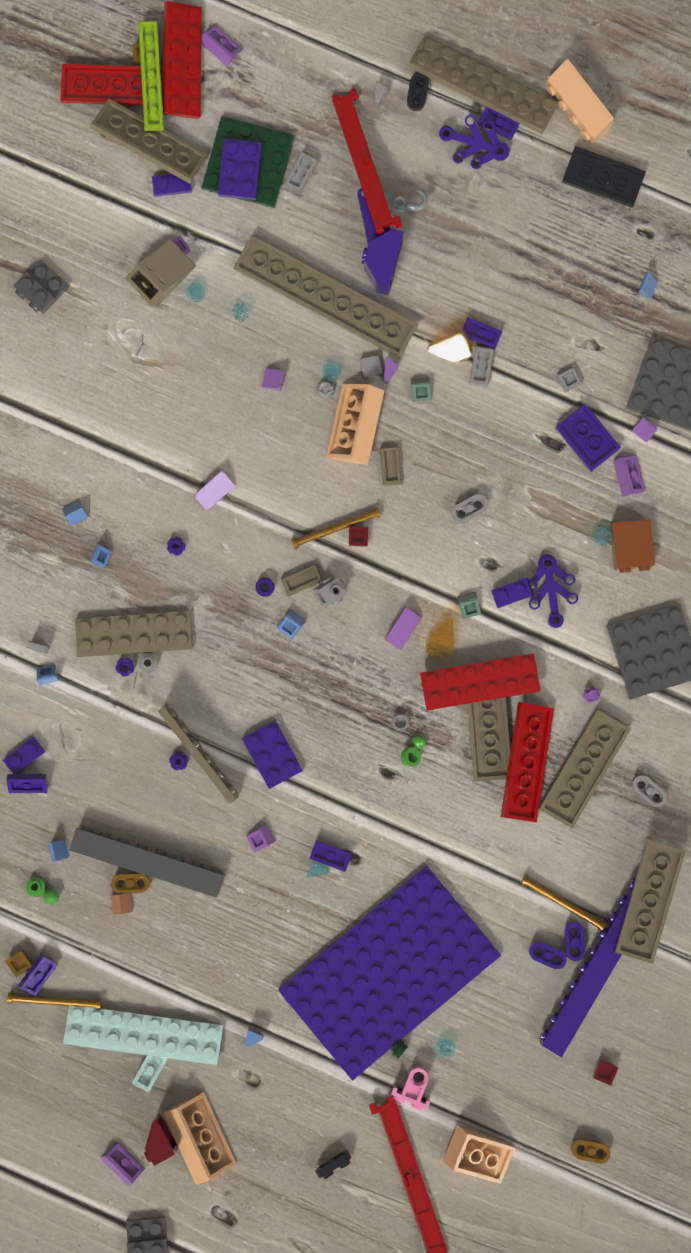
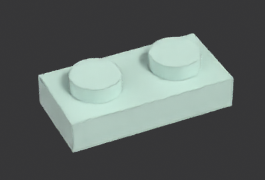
M147 1055L132 1084L150 1093L168 1058Z

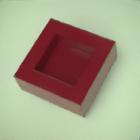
M349 526V546L368 547V527Z
M599 1059L592 1077L611 1086L618 1066Z

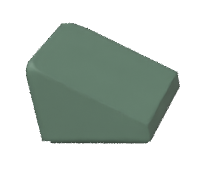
M411 379L412 401L432 400L430 379Z
M475 592L457 597L463 619L481 615L478 597Z

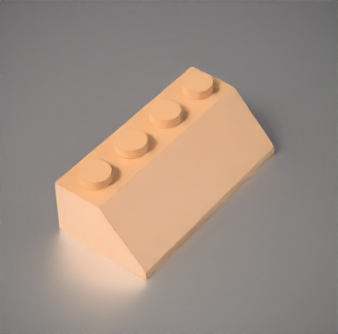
M567 59L548 78L546 89L551 96L556 97L559 107L563 111L566 110L569 114L572 124L580 128L582 137L586 141L589 140L592 144L610 131L614 118Z
M342 384L326 455L327 458L353 464L368 465L384 390L369 384Z
M204 1092L163 1112L195 1184L208 1182L236 1164Z

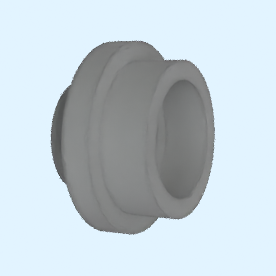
M144 654L140 657L138 665L143 672L151 673L157 668L158 661L154 655ZM148 659L151 660V665L149 667H146L144 664L145 661Z

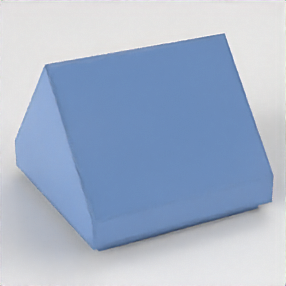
M80 501L63 508L64 515L71 526L88 518Z
M97 544L89 562L105 568L112 551Z
M55 664L37 668V682L40 685L59 681Z
M249 1028L244 1044L245 1047L262 1041L264 1035Z

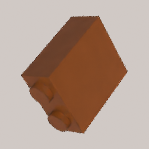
M650 519L610 524L614 570H619L620 573H629L631 569L638 568L639 571H649L650 567L655 566Z

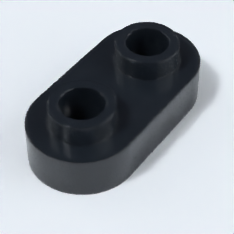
M419 72L412 75L409 84L407 106L412 111H420L424 108L428 92L429 79ZM421 82L423 85L419 87L416 83ZM418 100L420 103L415 105L413 101Z
M345 1150L319 1166L315 1173L319 1178L327 1179L334 1174L333 1170L338 1167L342 1169L349 1165L352 1156L348 1150Z

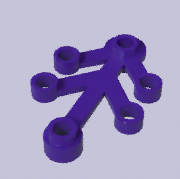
M473 115L466 116L465 124L470 127L474 138L456 133L450 126H443L439 131V136L443 141L453 139L472 146L462 152H455L453 154V161L455 163H462L465 158L481 150L490 153L481 158H473L470 163L473 169H479L483 164L493 159L503 161L509 156V146L499 141L494 131V124L491 121L484 122L483 130L489 134L492 144L484 141L477 127L476 118ZM469 117L474 119L473 124L467 123ZM487 123L492 125L491 130L485 129ZM444 130L450 131L448 137L443 136ZM500 147L504 149L502 155H498L496 152ZM460 154L462 156L461 161H456L455 155ZM474 160H478L480 162V165L478 167L473 166Z
M545 554L539 558V569L529 582H534L535 587L532 589L534 591L538 586L537 582L545 574L546 583L537 595L529 601L528 606L532 610L538 609L540 602L548 593L551 615L548 617V624L552 628H559L563 625L564 618L559 614L556 592L571 605L577 603L578 595L570 593L555 582L553 573L562 578L567 586L575 583V576L567 574L560 569L554 556ZM549 560L551 566L546 567L544 561ZM566 577H572V583H568ZM570 595L575 596V602L569 601ZM532 601H537L538 606L536 608L531 606ZM554 617H558L560 619V622L558 624H555L553 622Z

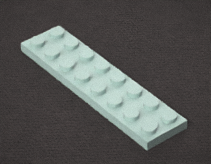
M69 1006L63 1044L218 1065L223 1025L107 1009L97 1010L92 1007Z

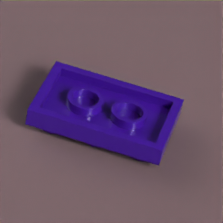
M224 139L218 197L256 200L262 149L261 142Z
M586 404L555 427L590 472L621 449Z
M276 720L242 738L268 789L303 771Z

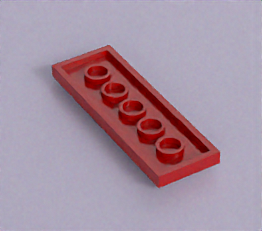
M171 1L164 3L163 114L191 119L201 118L202 7Z
M62 64L61 103L105 104L108 99H111L120 105L143 106L141 66ZM160 67L163 106V67Z
M534 653L420 673L426 711L541 691Z
M518 702L500 817L537 823L554 708Z

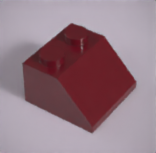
M160 1113L156 1114L152 1122L145 1146L146 1151L144 1152L149 1163L152 1162L154 1166L175 1155L178 1149Z

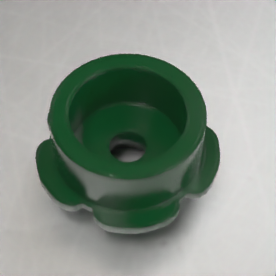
M402 1041V1043L396 1042L391 1049L393 1052L392 1056L400 1058L408 1048L404 1044L405 1041Z

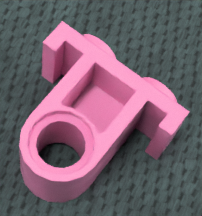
M419 1065L412 1067L407 1075L402 1091L397 1090V1085L393 1084L391 1095L394 1096L393 1099L402 1103L406 1100L412 1103V1107L419 1110L423 1108L428 1109L430 1099L421 1100L428 1082L426 1069ZM416 1072L423 1073L424 1077L421 1081L413 1079V1075Z

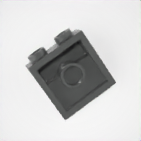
M41 260L29 273L26 272L13 285L16 288L15 293L22 300L26 298L30 302L28 305L36 313L40 311L42 314L69 288Z
M165 1216L126 1220L128 1253H169Z

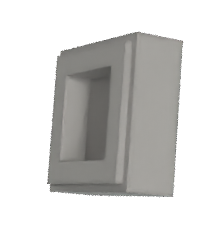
M378 355L360 359L364 379L382 375Z
M574 367L556 376L565 393L582 385V381Z
M29 641L26 646L28 649L48 654L49 647L47 645Z

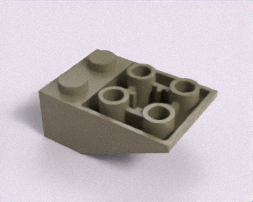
M169 239L141 261L125 279L151 306L158 307L196 265L172 239Z

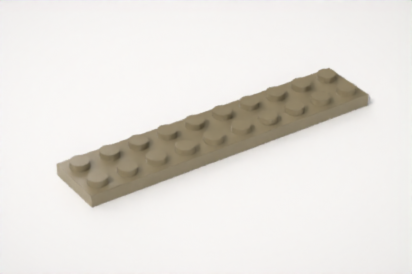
M251 235L233 267L234 270L399 359L418 327V324Z

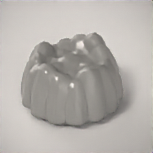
M321 381L318 384L317 393L322 398L327 399L334 395L335 387L330 381Z
M396 714L391 720V725L396 731L402 732L408 728L409 719L405 714Z

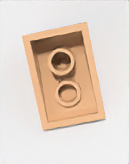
M457 1125L443 1162L453 1171L501 1184L515 1147L473 1129Z

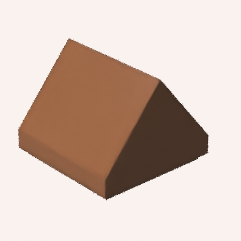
M131 893L111 895L113 914L133 912Z

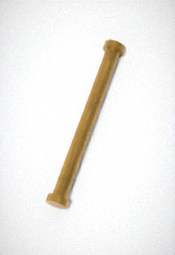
M374 507V510L297 539L295 537L291 538L294 548L297 549L302 544L377 517L378 519L381 517L377 507Z
M527 874L523 878L522 886L526 885L596 926L600 932L605 928L607 923L605 920L601 921L531 880Z
M9 992L7 998L8 1004L18 1002L92 1007L97 1010H101L102 999L100 998L97 1000L17 995L13 994V992Z

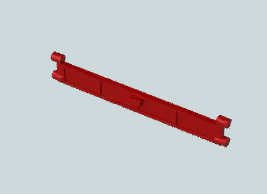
M353 88L349 91L350 95L340 98L338 94H333L331 96L377 234L383 233V228L395 225V228H401L403 225L400 216H395L394 218L391 216L353 101L359 99L357 90Z
M394 1096L387 1097L388 1103L378 1107L376 1102L369 1104L372 1115L379 1112L426 1248V1253H448L396 1100L393 1099Z

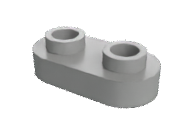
M480 494L466 499L453 508L452 518L457 523H465L485 512L488 506L487 499ZM477 501L480 502L481 507L476 508L474 506V503ZM463 511L465 516L459 517L458 512Z
M639 775L633 779L632 789L653 807H661L666 803L667 795L665 791L650 778ZM640 781H643L645 784L642 789L638 787ZM654 794L659 795L658 801L653 800Z

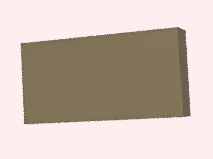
M399 446L381 447L383 486L402 485Z
M316 564L281 578L288 597L319 584L323 580Z

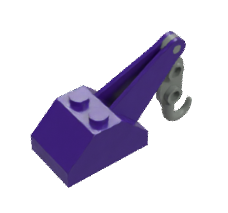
M360 188L357 197L368 248L364 247L362 264H364V271L376 291L389 296L404 232L387 226L383 228V233L377 234L362 188ZM417 190V193L423 198L420 204H414L402 195L383 191L389 210L393 212L421 211L428 203V197L422 190Z

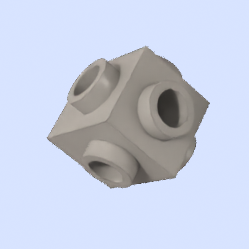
M330 576L321 580V585L313 589L322 606L336 605L343 600L342 597L347 595L344 582L339 578H331Z

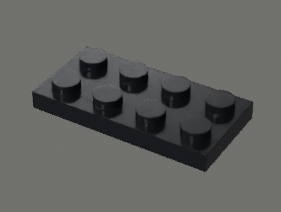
M575 146L562 183L633 208L646 171Z

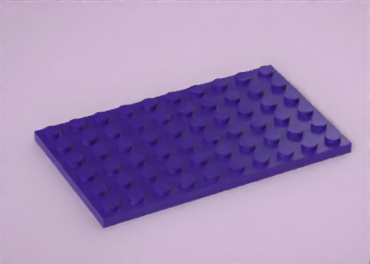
M426 865L280 987L278 991L353 1081L390 1050L397 1041L402 1040L498 959L501 954Z

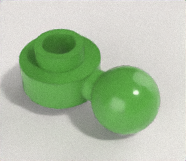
M414 735L411 740L412 747L405 748L402 751L401 761L405 766L414 767L420 763L421 754L419 749L424 748L427 742L424 735Z
M34 877L27 882L26 891L30 896H43L44 901L49 905L58 902V892L53 889L47 890L46 882L43 879ZM34 884L38 885V889L36 891L33 890Z

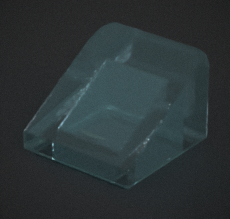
M311 863L306 877L328 874L329 869Z

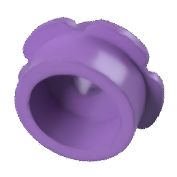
M590 687L584 690L583 698H585L587 703L601 698L600 689Z

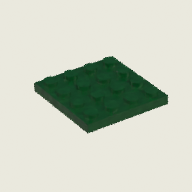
M221 116L203 180L202 190L218 194L224 139L261 142L262 149L256 200H240L275 209L294 135Z

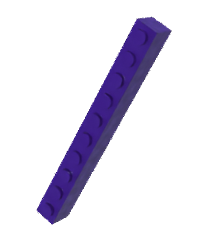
M635 878L628 885L630 890L627 895L623 894L618 902L620 907L617 912L613 911L608 919L610 924L607 929L604 928L598 936L600 941L597 946L593 945L588 955H590L587 963L584 961L579 968V977L572 980L569 989H571L569 994L562 997L559 1003L561 1006L559 1011L552 1014L549 1020L551 1023L547 1030L544 1029L539 1037L541 1046L561 1058L622 955L614 951Z

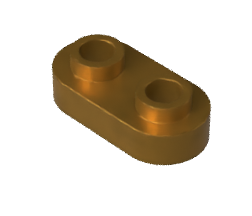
M141 873L118 874L112 879L111 887L119 894L143 893L149 889L150 879L147 875ZM139 879L144 881L142 887L137 884ZM119 880L125 882L124 887L118 885Z
M579 1138L573 1141L571 1145L572 1154L577 1159L602 1164L610 1158V1149L604 1143ZM583 1145L584 1150L578 1151L577 1147ZM598 1149L603 1150L602 1155L596 1154Z

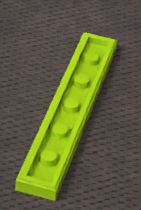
M138 21L144 130L164 131L157 21Z

